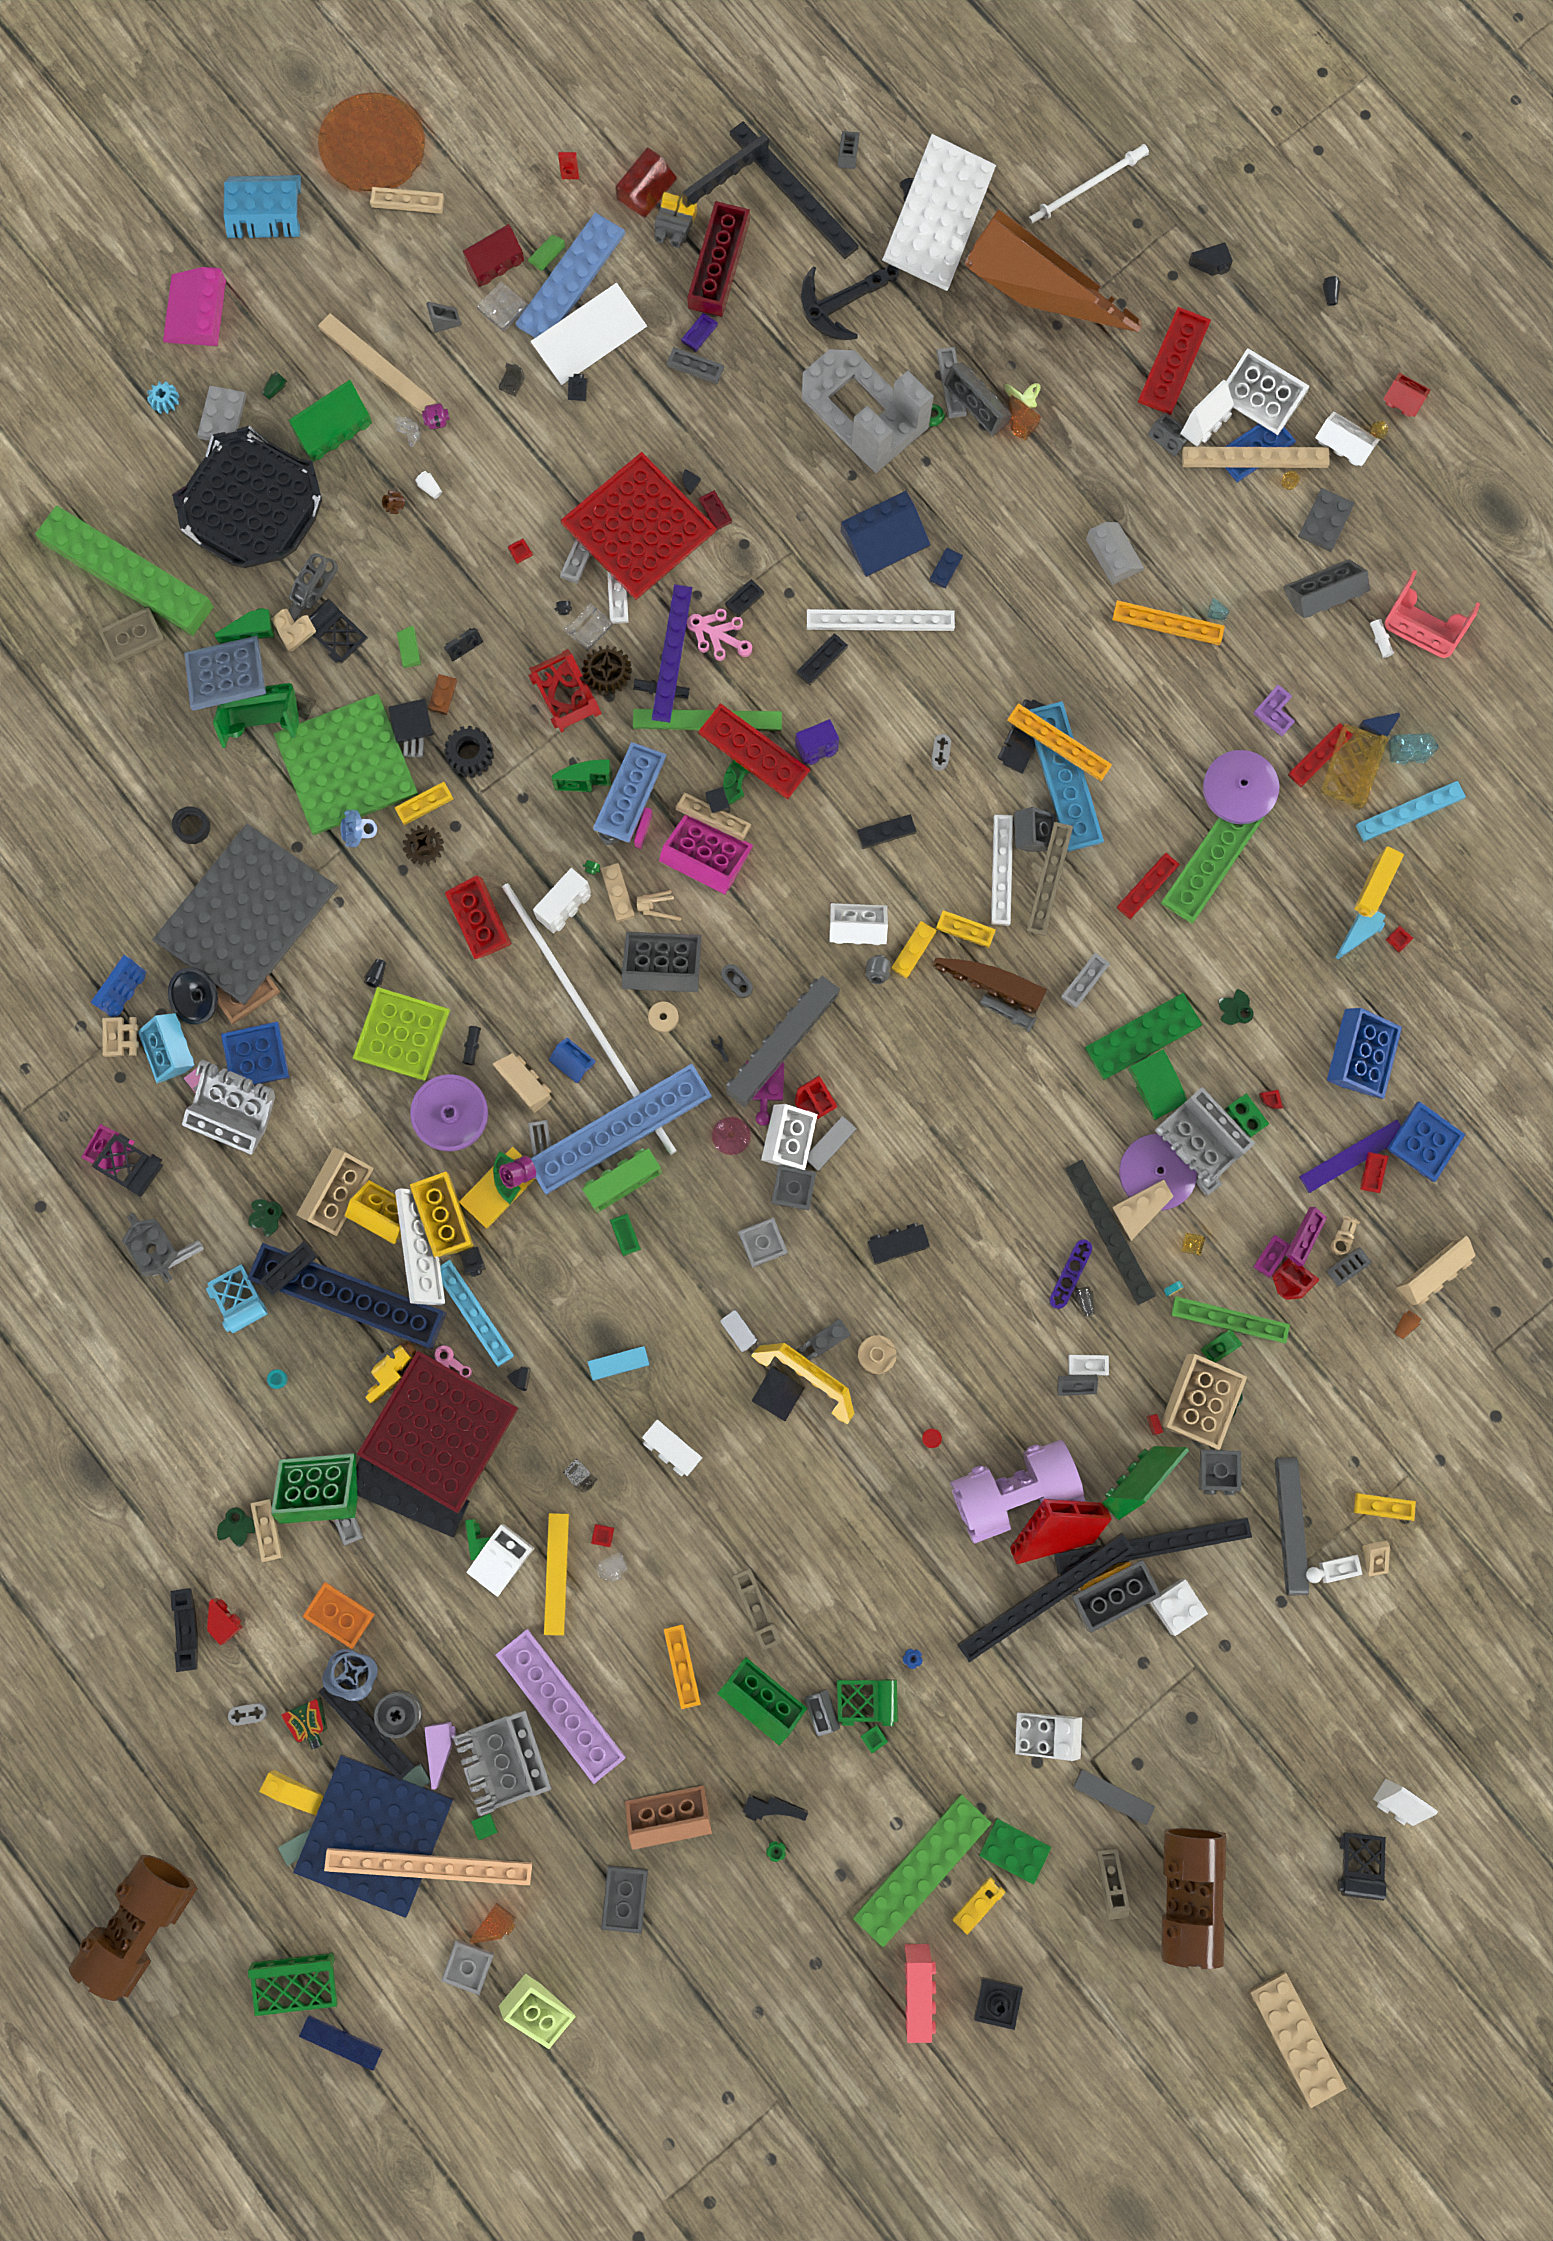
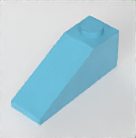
M1377 911L1370 918L1358 913L1335 958L1340 959L1372 937L1376 932L1380 933L1385 925L1383 920L1386 915Z

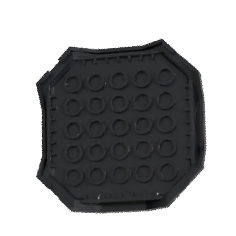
M251 426L236 429L237 431L227 434L221 432L211 435L203 461L187 485L172 494L181 532L202 549L232 566L249 568L282 560L296 551L316 521L322 502L312 460L297 458L267 441Z

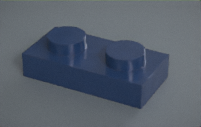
M946 548L929 581L946 589L963 555Z

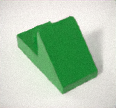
M1229 1329L1226 1332H1222L1200 1350L1208 1360L1217 1363L1238 1349L1242 1343L1234 1332Z
M476 1519L465 1520L470 1560H475L491 1537L478 1539V1535L481 1534L480 1523H476Z

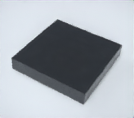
M425 699L388 707L396 743L433 735Z

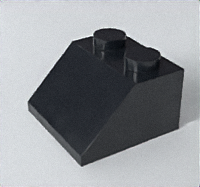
M771 1367L751 1402L781 1420L786 1421L805 1387Z

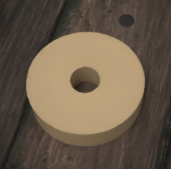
M658 1002L650 1008L648 1020L655 1031L667 1033L677 1026L679 1015L673 1004ZM662 1014L667 1015L665 1020L660 1019Z

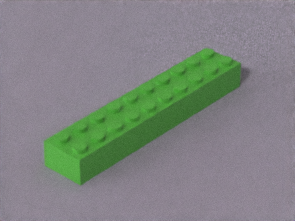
M57 505L35 534L46 547L144 607H149L152 612L191 636H194L214 607L209 598Z

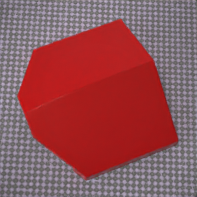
M820 1075L797 1088L794 1101L796 1107L817 1114V1119L837 1108Z
M1290 1258L1272 1274L1277 1293L1285 1300L1302 1299L1319 1281L1318 1277L1303 1266L1295 1264Z

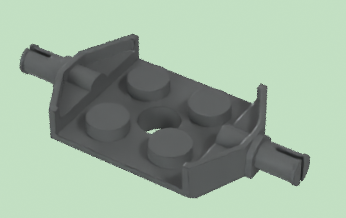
M130 1213V1215H127V1219L131 1223V1227L122 1239V1242L126 1245L139 1267V1272L143 1276L160 1274L164 1282L171 1281L172 1276L168 1270L177 1257V1252L159 1222L155 1219L138 1221L135 1214ZM156 1246L155 1252L148 1254L149 1248Z

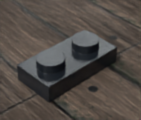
M751 579L725 602V606L736 617H740L764 595V591Z

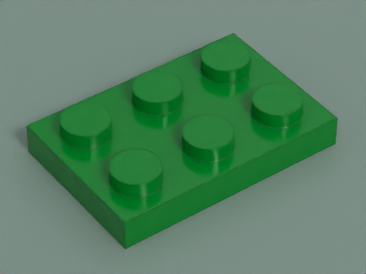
M996 1817L979 1856L1034 1885L1052 1847Z

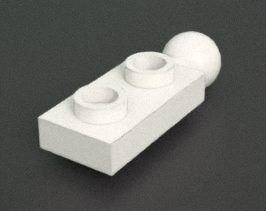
M1358 1555L1319 1563L1320 1569L1311 1567L1306 1573V1577L1311 1583H1318L1321 1579H1323V1583H1329L1363 1575Z

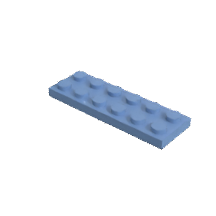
M631 742L593 830L630 842L665 762L666 754Z

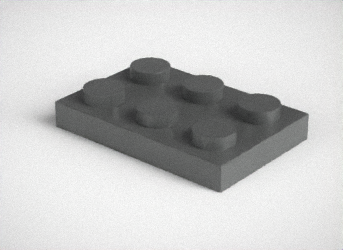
M1321 488L1298 537L1331 552L1355 503Z

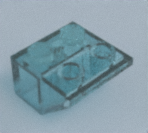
M1431 733L1393 735L1388 741L1390 762H1397L1399 765L1414 761L1417 764L1425 763L1439 749V745Z

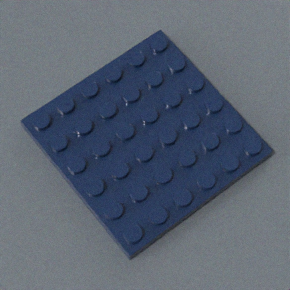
M342 1754L293 1873L406 1918L422 1878L324 1871L327 1848L432 1855L454 1799L403 1779L399 1781L391 1773Z

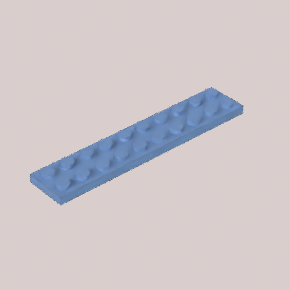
M690 1064L532 1157L531 1160L536 1168L535 1178L547 1195L710 1099L712 1095L693 1064Z

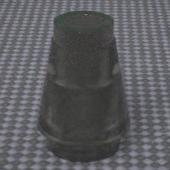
M1090 1286L1076 1289V1295L1074 1296L1084 1316L1095 1314L1094 1295Z

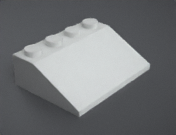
M1248 348L1226 381L1234 403L1233 408L1276 435L1281 432L1309 390V385Z

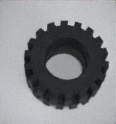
M462 726L460 731L455 729L453 731L454 735L449 734L447 737L449 741L445 742L446 748L444 749L450 767L458 775L462 773V776L466 778L467 775H470L471 778H475V774L481 776L483 770L485 772L489 770L488 765L491 766L493 763L491 759H494L493 747L489 737L477 727L473 729L472 726H468L465 729ZM476 745L480 750L474 758L463 759L459 757L463 747Z

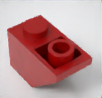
M214 1598L209 1601L207 1631L221 1646L226 1644L243 1627L240 1624V1618L227 1610L228 1605L221 1598Z

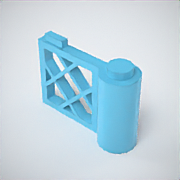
M242 1264L208 1282L209 1287L206 1288L210 1299L215 1298L224 1316L222 1324L225 1330L232 1333L241 1330L268 1314L252 1281L247 1279L248 1274ZM241 1271L243 1275L241 1284L232 1282L234 1274ZM220 1282L227 1283L224 1293L217 1292L214 1286ZM231 1284L239 1286L236 1297L227 1295ZM243 1288L251 1290L253 1296L246 1300L240 1298ZM226 1297L235 1300L233 1307L228 1310L224 1307Z

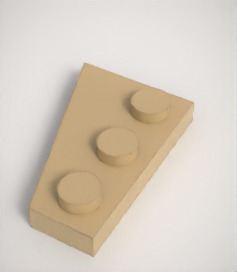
M1163 1179L1112 1206L1131 1241L1173 1198V1195Z

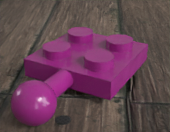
M784 1062L752 1099L760 1100V1112L756 1114V1122L761 1126L768 1125L771 1119L770 1114L767 1112L768 1101H783Z

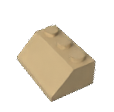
M511 1053L496 1061L493 1065L497 1072L534 1114L552 1099L549 1095L551 1090L544 1083L541 1085L537 1081L539 1077L532 1069L530 1071L526 1069L524 1065L527 1063L520 1055L516 1057Z

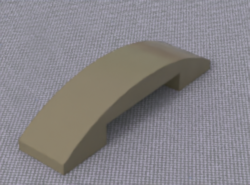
M751 1568L732 1575L762 1650L780 1644V1638Z

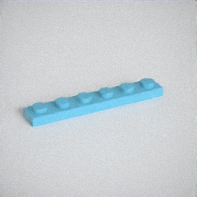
M1456 781L1362 821L1356 825V828L1363 842H1366L1465 799L1466 796L1459 782Z
M448 1260L442 1264L440 1270L443 1286L497 1367H500L512 1359L514 1354L452 1261Z

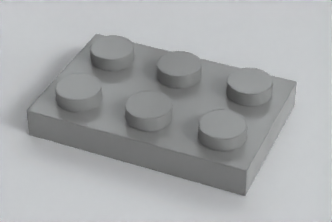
M209 386L197 434L198 438L210 441L213 434L221 432L227 434L237 431L236 429L239 428L247 396L246 393Z

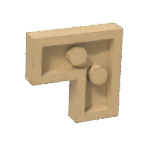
M282 609L271 618L288 651H294L316 633L308 615L302 616L294 622L288 609Z

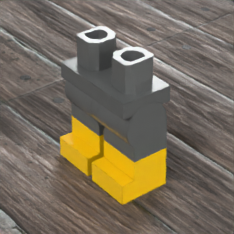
M664 192L662 204L654 223L655 241L664 243L665 237L670 238V245L679 248L682 242L686 243L687 236L697 214V203L686 208L682 203V197L680 200L679 196Z

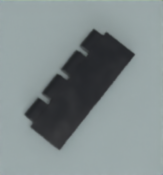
M1024 699L1022 706L1028 710L1046 706L1034 699L1032 701ZM1012 725L1014 730L1009 731L1004 742L1006 746L1002 747L997 758L1003 761L1002 765L1023 774L1036 745L1032 736Z

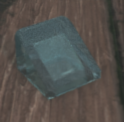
M1212 598L1207 617L1226 620L1229 610L1218 600Z

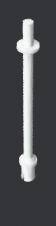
M1143 144L1134 151L1127 152L1123 160L1050 205L1041 204L1040 211L1028 217L1029 223L1033 224L1042 217L1045 219L1051 218L1050 212L1127 165L1134 166L1138 160L1149 155L1147 146Z

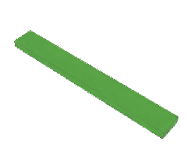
M633 709V729L700 730L715 710H672L671 722L668 723L652 720L653 709ZM732 711L758 731H782V711Z

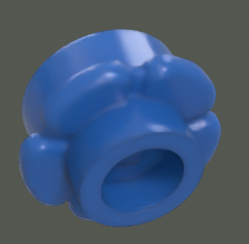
M908 1649L903 1656V1662L907 1664L908 1668L915 1669L922 1664V1654L917 1649Z

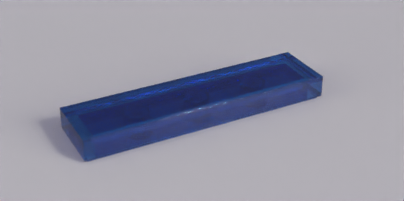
M310 2015L307 2017L299 2037L372 2071H374L383 2049Z

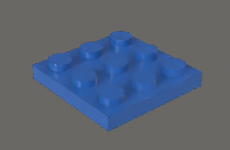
M123 955L90 1003L110 1017L115 1018L123 1011V1005L126 1001L133 997L137 985L144 981L146 971L132 959Z
M278 1022L221 1034L228 1072L231 1071L245 1077L246 1080H252L254 1086L259 1083L264 1084L290 1078Z
M1419 1101L1416 1102L1387 1150L1430 1181L1436 1182L1466 1134Z

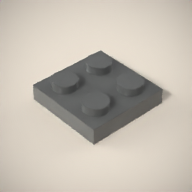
M778 1165L771 1204L809 1211L816 1172Z

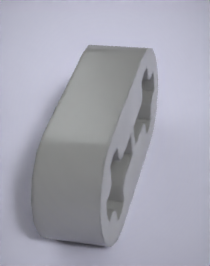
M945 734L938 735L933 745L931 765L938 771L944 770L949 761L951 740ZM941 740H944V743L946 744L944 745L943 750H940L939 743L941 742ZM939 755H942L943 762L941 765H938L937 762Z
M263 1703L237 1706L229 1711L228 1720L233 1725L260 1722L267 1717L268 1708ZM257 1707L263 1711L259 1718L257 1715H250V1712L255 1711ZM237 1710L239 1713H246V1716L241 1717L239 1721L233 1717Z

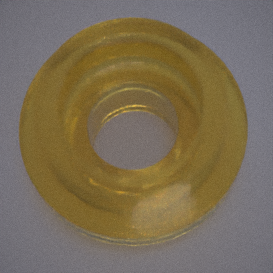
M1384 421L1374 422L1370 427V432L1375 438L1383 439L1388 433V425Z

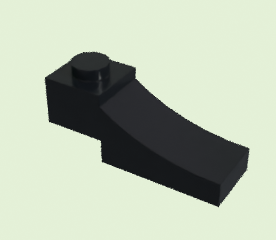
M749 1794L743 1808V1812L746 1813L745 1817L753 1821L757 1819L762 1820L763 1816L785 1815L805 1821L808 1815V1810L772 1794L768 1802Z

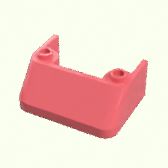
M1413 570L1385 620V627L1388 631L1438 657L1447 658L1453 653L1476 617L1480 603L1477 602L1468 617L1462 614H1454L1446 623L1414 606L1417 601V593L1410 586L1417 571Z

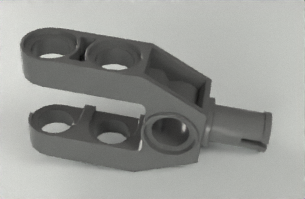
M314 553L306 561L294 581L289 596L293 604L288 611L294 622H296L302 609L310 610L324 594L338 570L335 560ZM320 557L322 561L316 568L314 566V560L315 558ZM327 562H331L333 565L332 570L329 572L325 571ZM310 573L312 577L308 584H306L304 576ZM321 577L323 584L317 588L315 585Z

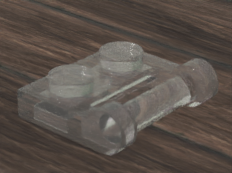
M591 603L585 606L586 609L570 625L567 624L564 627V631L587 651L613 626V622ZM591 614L594 615L578 632L576 631Z

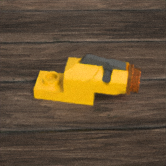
M409 1341L402 1342L400 1345H396L376 1357L377 1364L373 1367L371 1373L380 1385L376 1384L367 1391L369 1394L365 1398L369 1403L374 1404L401 1380L402 1375L398 1371H402L417 1352Z

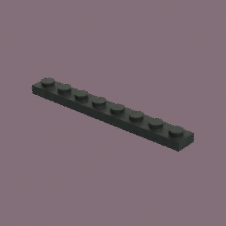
M1080 1160L1066 1167L1065 1171L1136 1304L1140 1305L1155 1297L1156 1295L1084 1161Z

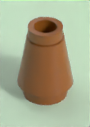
M1408 1310L1407 1313L1403 1314L1393 1333L1404 1339L1420 1325L1419 1322L1422 1319Z

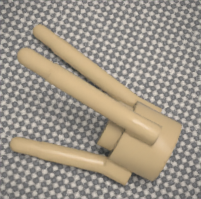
M671 890L637 897L638 911H643V915H653L678 921L682 920L681 917L650 911V909L654 908V902L674 899V896H664L671 894Z

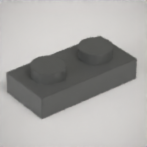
M1097 1374L1058 1376V1396L1097 1394Z

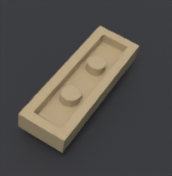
M619 863L601 868L616 921L621 922L634 918L635 915Z
M272 1499L251 1503L262 1562L283 1558L276 1519L271 1514Z

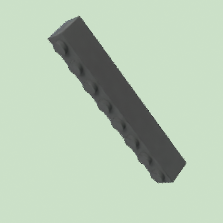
M821 976L818 980L815 979L809 986L810 990L807 994L803 993L797 1001L799 1003L796 1007H791L788 1010L785 1020L777 1023L774 1028L775 1032L771 1036L767 1035L762 1042L763 1046L751 1054V1060L748 1064L744 1063L740 1067L737 1077L735 1079L732 1077L728 1081L726 1094L745 1108L839 996L840 988L824 976Z

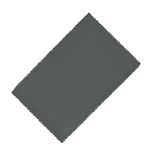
M429 301L426 303L435 333L461 325L456 308Z

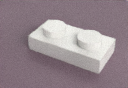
M1068 1355L1069 1375H1109V1356Z

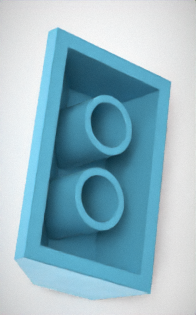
M176 1013L157 1015L138 1031L156 1083L184 1074L194 1066L193 1057L189 1052L187 1041L181 1030Z

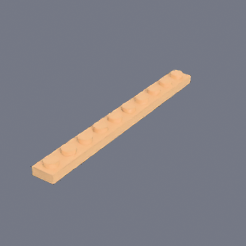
M327 1848L324 1871L530 1885L532 1863Z

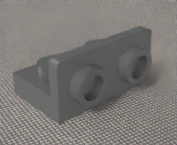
M1164 413L1155 421L1148 433L1149 437L1173 456L1178 455L1181 448L1189 442L1188 439L1180 434L1184 426L1167 413Z

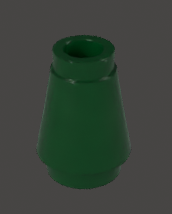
M275 371L274 374L270 375L261 393L270 400L286 387L287 380Z

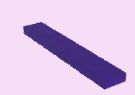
M1398 1120L1393 1121L1299 1176L1308 1193L1365 1161L1368 1152L1379 1153L1386 1149L1397 1134L1401 1124Z

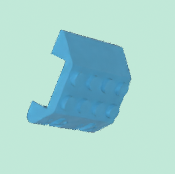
M301 176L228 177L224 182V220L227 238H236V232L238 238H243L242 223H247L249 238H254V232L256 238L272 237V231L273 237H278V223L280 222L283 223L285 237H290V232L292 237H300L297 200L298 194L301 193Z

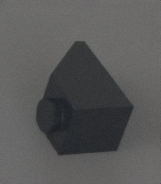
M1226 242L1192 252L1188 263L1189 266L1214 276L1227 273L1233 260Z

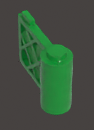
M896 1679L837 1680L838 1722H842V1726H854V1722H882V1726H894V1722H898ZM842 1685H851L856 1691L847 1698L842 1693ZM864 1685H873V1694L869 1698L860 1691ZM856 1693L865 1700V1703L859 1709L850 1701ZM848 1703L856 1712L851 1717H842V1708ZM868 1703L874 1709V1717H865L860 1710Z

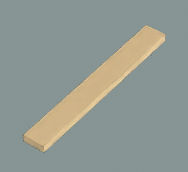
M331 313L318 325L323 333L421 415L426 405L437 404L434 399Z

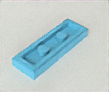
M645 1346L588 1361L592 1380L594 1381L649 1366Z

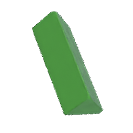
M551 235L528 261L542 272L565 248L564 240Z
M414 626L397 632L403 668L422 665Z

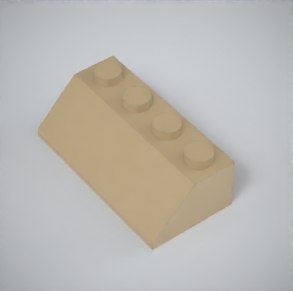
M333 1147L296 1215L337 1236L347 1218L345 1213L350 1199L366 1184L374 1168L350 1154Z
M1464 1236L1453 1240L1397 1287L1411 1306L1417 1304L1421 1306L1429 1299L1427 1297L1432 1292L1435 1294L1444 1287L1442 1284L1446 1280H1453L1458 1275L1457 1271L1462 1268L1464 1270L1473 1263L1471 1259L1476 1255L1470 1239Z

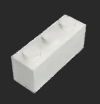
M656 1420L642 1437L645 1440L643 1444L651 1451L656 1449L660 1453L658 1457L666 1464L670 1461L675 1466L673 1470L680 1476L684 1474L688 1476L702 1460V1457L659 1420Z

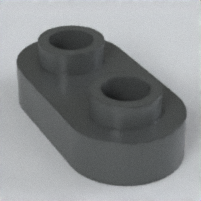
M729 964L722 969V980L737 997L747 998L752 994V983L736 965ZM730 972L734 973V977H733V978H729V977L727 976L728 973H730ZM742 986L747 988L745 992L740 991Z

